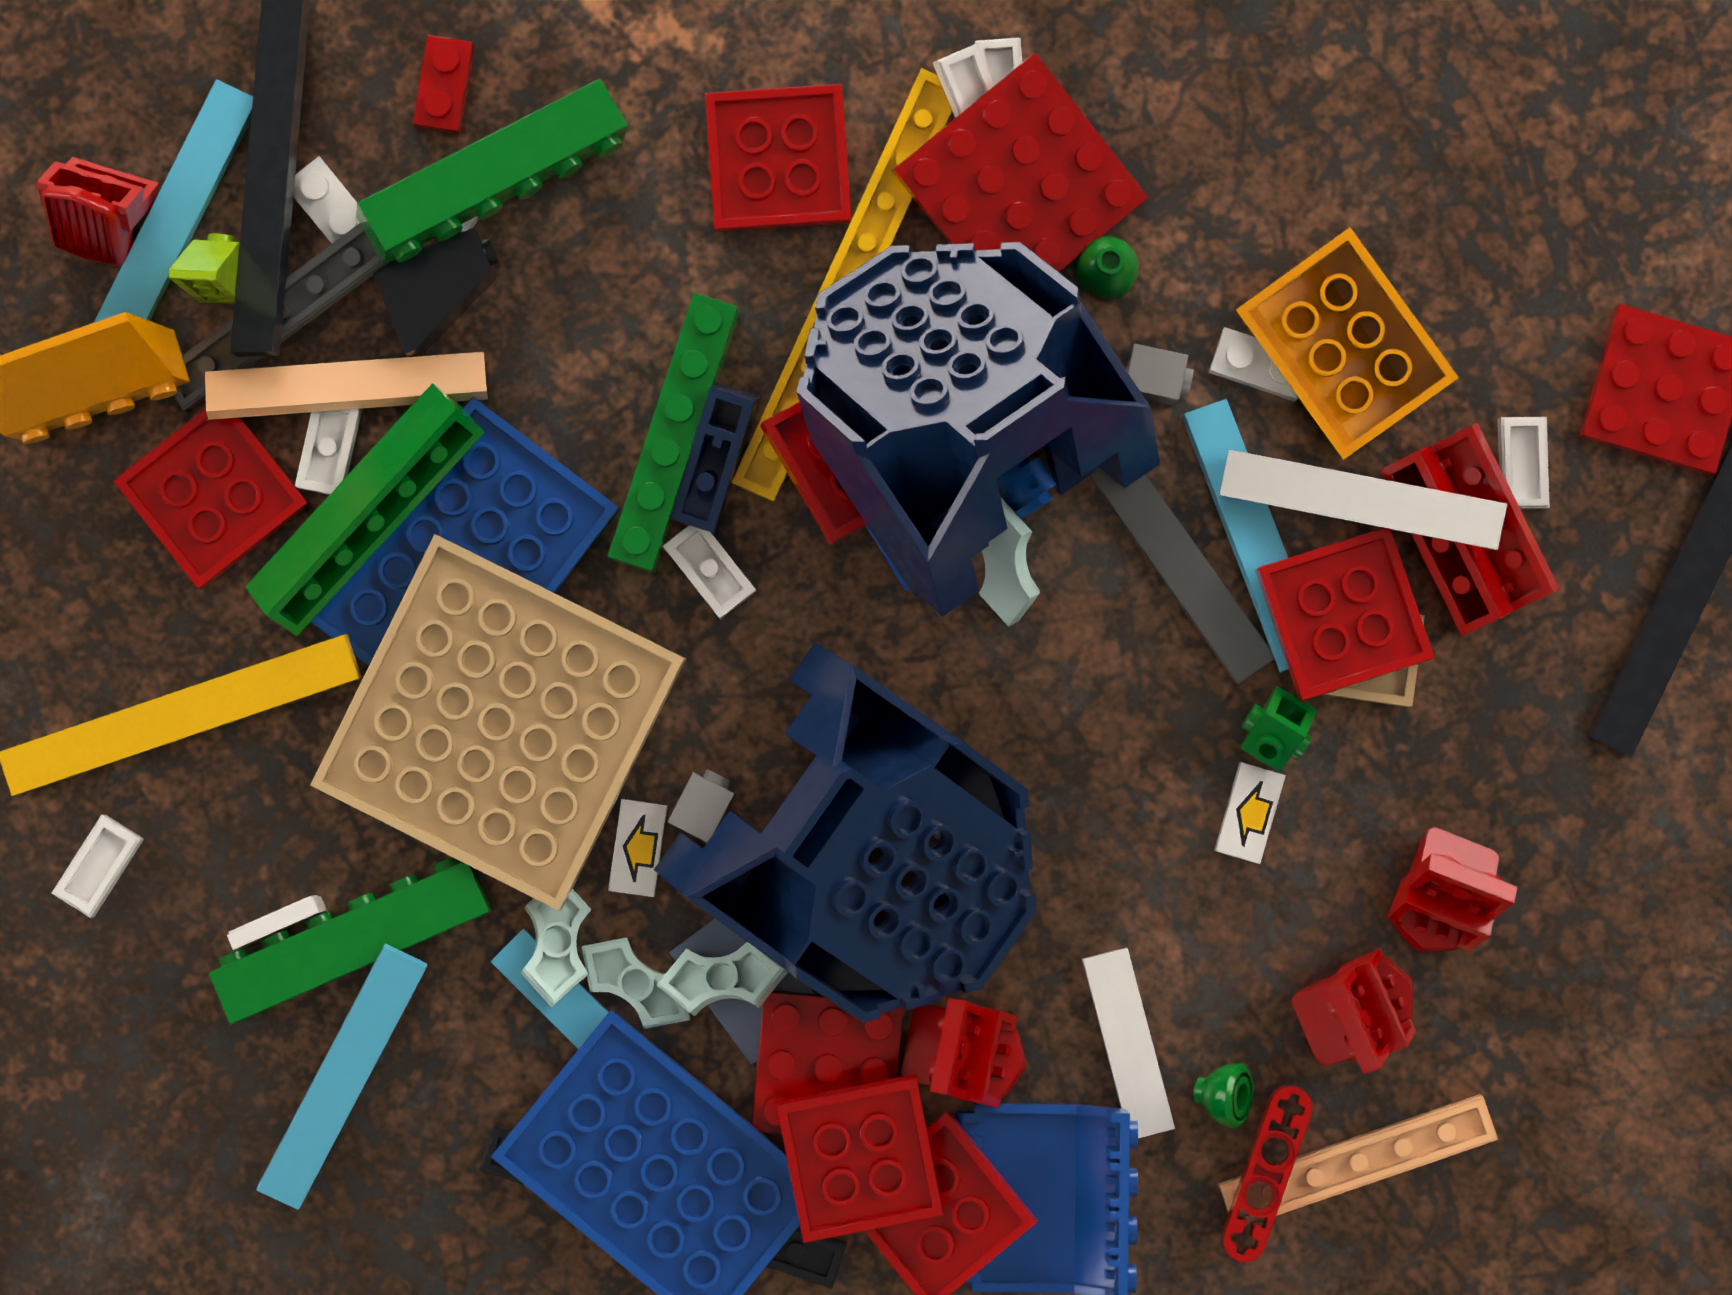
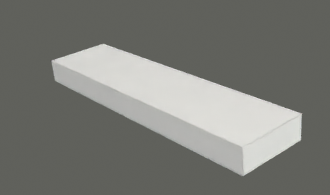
M1125 947L1083 958L1082 962L1120 1107L1130 1113V1121H1138V1138L1175 1129L1128 948Z

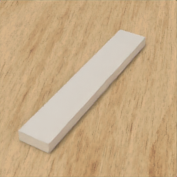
M1235 450L1228 451L1220 495L1495 550H1498L1507 508L1506 503Z

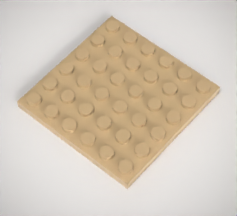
M434 534L310 786L560 911L563 909L686 658Z

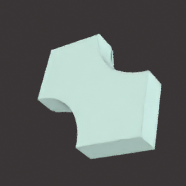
M1001 498L1008 529L988 542L989 546L982 550L985 561V580L979 594L1009 627L1021 619L1039 596L1040 590L1031 578L1026 561V547L1032 531Z
M573 889L563 909L560 911L535 898L524 907L535 928L536 944L533 956L523 968L521 974L551 1008L588 975L579 959L576 940L579 926L591 909Z
M628 937L582 946L590 992H609L625 999L637 1011L644 1029L691 1019L690 1012L657 986V983L665 973L655 971L646 966L634 953Z
M746 942L736 952L715 958L703 957L685 949L657 983V986L695 1016L707 1005L722 999H740L759 1008L788 971Z

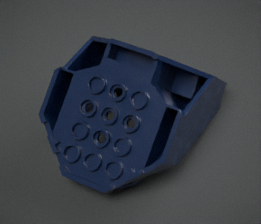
M1021 242L1001 243V249L975 250L974 243L937 244L936 251L911 252L910 245L890 246L817 296L815 305L817 316L814 328L810 329L804 355L806 361L803 377L799 378L797 395L810 439L912 594L923 598L942 617L979 592L971 558L989 546L988 542L1008 529L996 480L999 476L1044 445L1050 473L1057 484L1054 488L1060 495L1087 478L1098 467L1125 489L1160 464L1151 407L1082 304L1078 287ZM983 321L980 324L971 325L973 322ZM913 322H916V323H917L916 325H913V326H906V325L909 324V323H913ZM946 346L941 350H934L936 347ZM967 370H975V372L970 374H962ZM908 371L907 374L896 376L899 372Z
M815 642L789 678V681L811 697L785 732L790 739L816 756L763 832L740 815H735L729 811L704 847L680 832L654 871L686 898L786 969L795 978L863 1023L881 1018L880 1013L903 1007L905 1010H910L938 1002L942 995L960 990L964 993H969L982 989L1036 913L1035 894L1030 892L1029 870L1033 869L1031 833L1026 831L1025 808L1029 807L1028 789L967 743L951 734L857 667ZM940 832L941 839L936 846L929 847V840L932 835ZM875 848H880L881 854L879 859L869 863L868 857ZM913 871L912 881L908 885L902 886L901 880L907 872ZM945 894L944 904L939 908H934L933 905L937 897ZM881 910H885L886 917L881 924L874 925L875 916Z

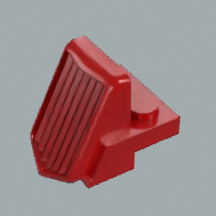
M74 157L66 164L55 161L36 182L41 204L44 206L52 245L85 260L118 267L122 266L131 249L133 228L154 204L158 196L159 183Z
M1433 827L1422 836L1409 873L1400 881L1386 919L1393 921L1396 930L1417 952H1443L1457 950L1458 948L1471 952L1491 936L1494 919L1515 903L1518 887L1502 881L1496 875L1499 856L1494 850Z
M1380 948L1343 964L1337 973L1298 990L1292 997V1006L1315 1059L1324 1066L1351 1058L1352 1061H1358L1363 1074L1379 1070L1390 1053L1407 1048L1416 1034L1412 1023L1414 1014L1413 980L1390 958L1384 956Z
M948 998L947 1008L929 1004L914 1008L901 1067V1076L916 1074L918 1084L929 1086L930 1092L962 1101L1000 1108L1001 1099L1009 1093L1026 1068L1022 1042L1016 1028L1018 1017L1001 1010L985 1008L968 1001Z

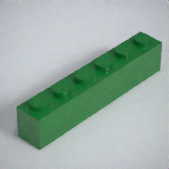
M598 79L357 203L356 218L384 264L395 258L398 262H404L417 255L422 250V244L436 237L438 241H444L453 237L462 230L463 226L461 224L477 216L479 220H485L495 215L503 208V202L515 196H518L520 200L532 196L543 187L542 182L553 176L558 175L559 179H563L574 174L583 166L582 161L596 154L599 158L611 155L623 145L621 141L624 140L628 124L602 80Z
M693 292L607 556L613 562L656 575L664 551L663 545L667 542L673 520L670 518L710 386L719 381L740 317L738 306Z
M432 383L245 586L265 615L298 636L485 433L484 430L461 405Z
M453 857L432 866L435 872L432 876L418 881L416 874H412L389 884L392 893L375 899L373 892L346 903L349 908L347 913L333 918L330 911H327L304 921L307 930L292 937L289 936L287 930H284L261 940L264 949L247 956L243 948L219 958L218 961L221 967L209 972V976L230 1025L375 963L385 943L403 951L494 911L477 869Z

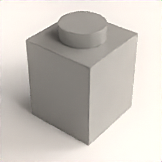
M1134 343L1130 350L1126 371L1147 401L1175 406L1179 401L1180 395L1188 396L1194 369L1186 368L1189 355Z
M706 769L703 777L693 772L668 823L708 842L722 823L736 796L735 793L727 790L731 781Z

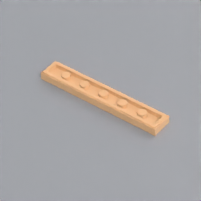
M484 352L205 372L206 413L208 420L413 405L432 383L456 402L470 401L472 397L477 400H485L488 397Z
M1478 1094L1297 1156L1277 1215L1498 1140L1483 1095ZM1241 1176L1218 1183L1228 1213ZM1253 1183L1246 1191L1247 1203L1253 1208H1263L1271 1201V1188L1266 1183ZM1240 1209L1237 1216L1247 1220L1245 1226L1251 1225L1253 1221L1257 1223L1265 1219L1253 1217L1243 1209Z

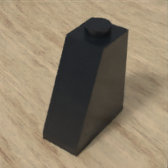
M475 228L422 248L417 255L404 262H398L396 259L390 261L373 273L403 350L408 357L422 356L495 281L496 275L492 265L499 263V259L490 238L487 237L481 240Z

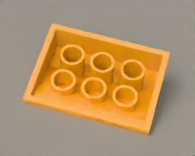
M1351 227L1236 309L1343 460L1459 379Z
M123 312L0 355V433L5 437L22 440L23 444H33L48 439L50 437V430L62 426L66 430H71L89 425L93 422L91 416L107 411L108 415L121 414L134 409V401L150 397V400H160L175 395L178 392L177 386L190 382L175 331L133 314Z

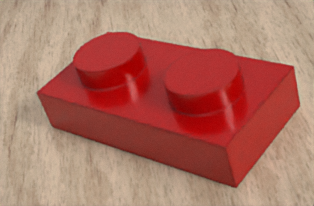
M427 35L413 118L415 128L460 135L475 48L473 42Z

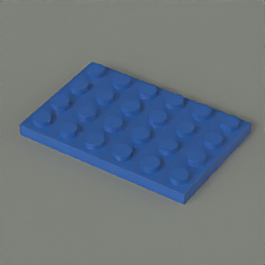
M472 397L464 409L485 433L311 622L332 638L348 634L354 655L369 666L434 534L556 594L620 511V508L484 404Z
M610 1010L491 1156L657 1295H743L800 1225L786 1152L614 1010Z

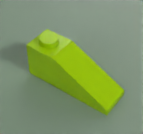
M216 233L208 234L207 240H193L169 268V279L199 303L234 304L240 242H235V236Z

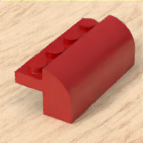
M1478 423L1472 424L1380 469L1384 480L1507 504L1498 550L1411 533L1461 636L1501 619L1511 612L1560 589Z

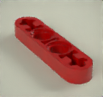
M1280 1086L1270 1095L1221 1235L1222 1246L1227 1254L1236 1261H1254L1264 1251L1305 1135L1313 1106L1308 1094L1296 1086ZM1291 1093L1297 1095L1296 1103L1302 1106L1300 1114L1292 1113L1286 1125L1288 1128L1296 1129L1292 1138L1281 1130L1268 1129L1271 1120L1281 1125L1284 1111L1278 1107V1102L1280 1099L1288 1100ZM1270 1138H1281L1287 1146L1285 1159L1278 1164L1267 1163L1261 1153L1263 1144ZM1263 1182L1271 1188V1201L1263 1208H1253L1247 1203L1246 1191L1253 1183ZM1240 1209H1243L1253 1217L1265 1218L1262 1226H1259L1254 1221L1252 1222L1249 1235L1255 1239L1254 1246H1245L1242 1252H1237V1244L1231 1240V1236L1234 1232L1241 1234L1247 1222L1245 1218L1237 1217Z

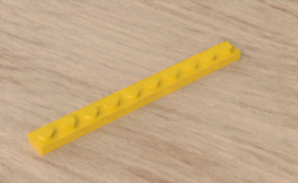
M921 68L819 293L892 246L913 197L891 170L945 127L952 115V108L937 74ZM817 297L732 481L733 485L775 503L788 473L760 426L766 419L799 402L797 387L799 378L803 377L806 361L804 355L810 329L814 328Z

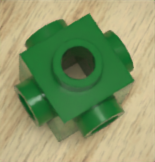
M1277 686L1263 707L1254 704L1241 727L1248 732L1240 749L1280 772L1291 757L1298 761L1307 749L1312 739L1307 733L1317 709L1303 701L1300 702L1297 697Z

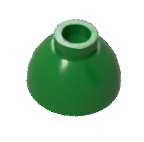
M1101 236L1090 242L1082 253L1077 256L1075 271L1078 282L1087 293L1099 299L1109 300L1121 297L1131 290L1138 278L1139 262L1134 249L1126 241L1115 236Z
M1232 1063L1215 1069L1208 1077L1200 1076L1194 1087L1195 1103L1203 1105L1208 1115L1217 1123L1232 1129L1238 1128L1247 1119L1252 1106L1253 1079L1250 1071L1245 1064Z

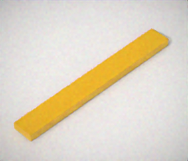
M344 634L0 751V763L11 796H16L359 680L362 676L348 634Z

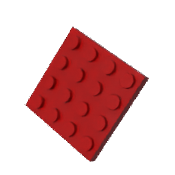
M1036 53L1030 55L891 170L949 244L974 243L975 250L1001 249V243L1021 242L1057 272L1061 271L1079 256L1090 242L1103 236L1148 198Z

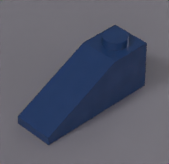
M722 383L710 386L670 519L705 531L715 532L730 492L732 481L746 448L761 396Z

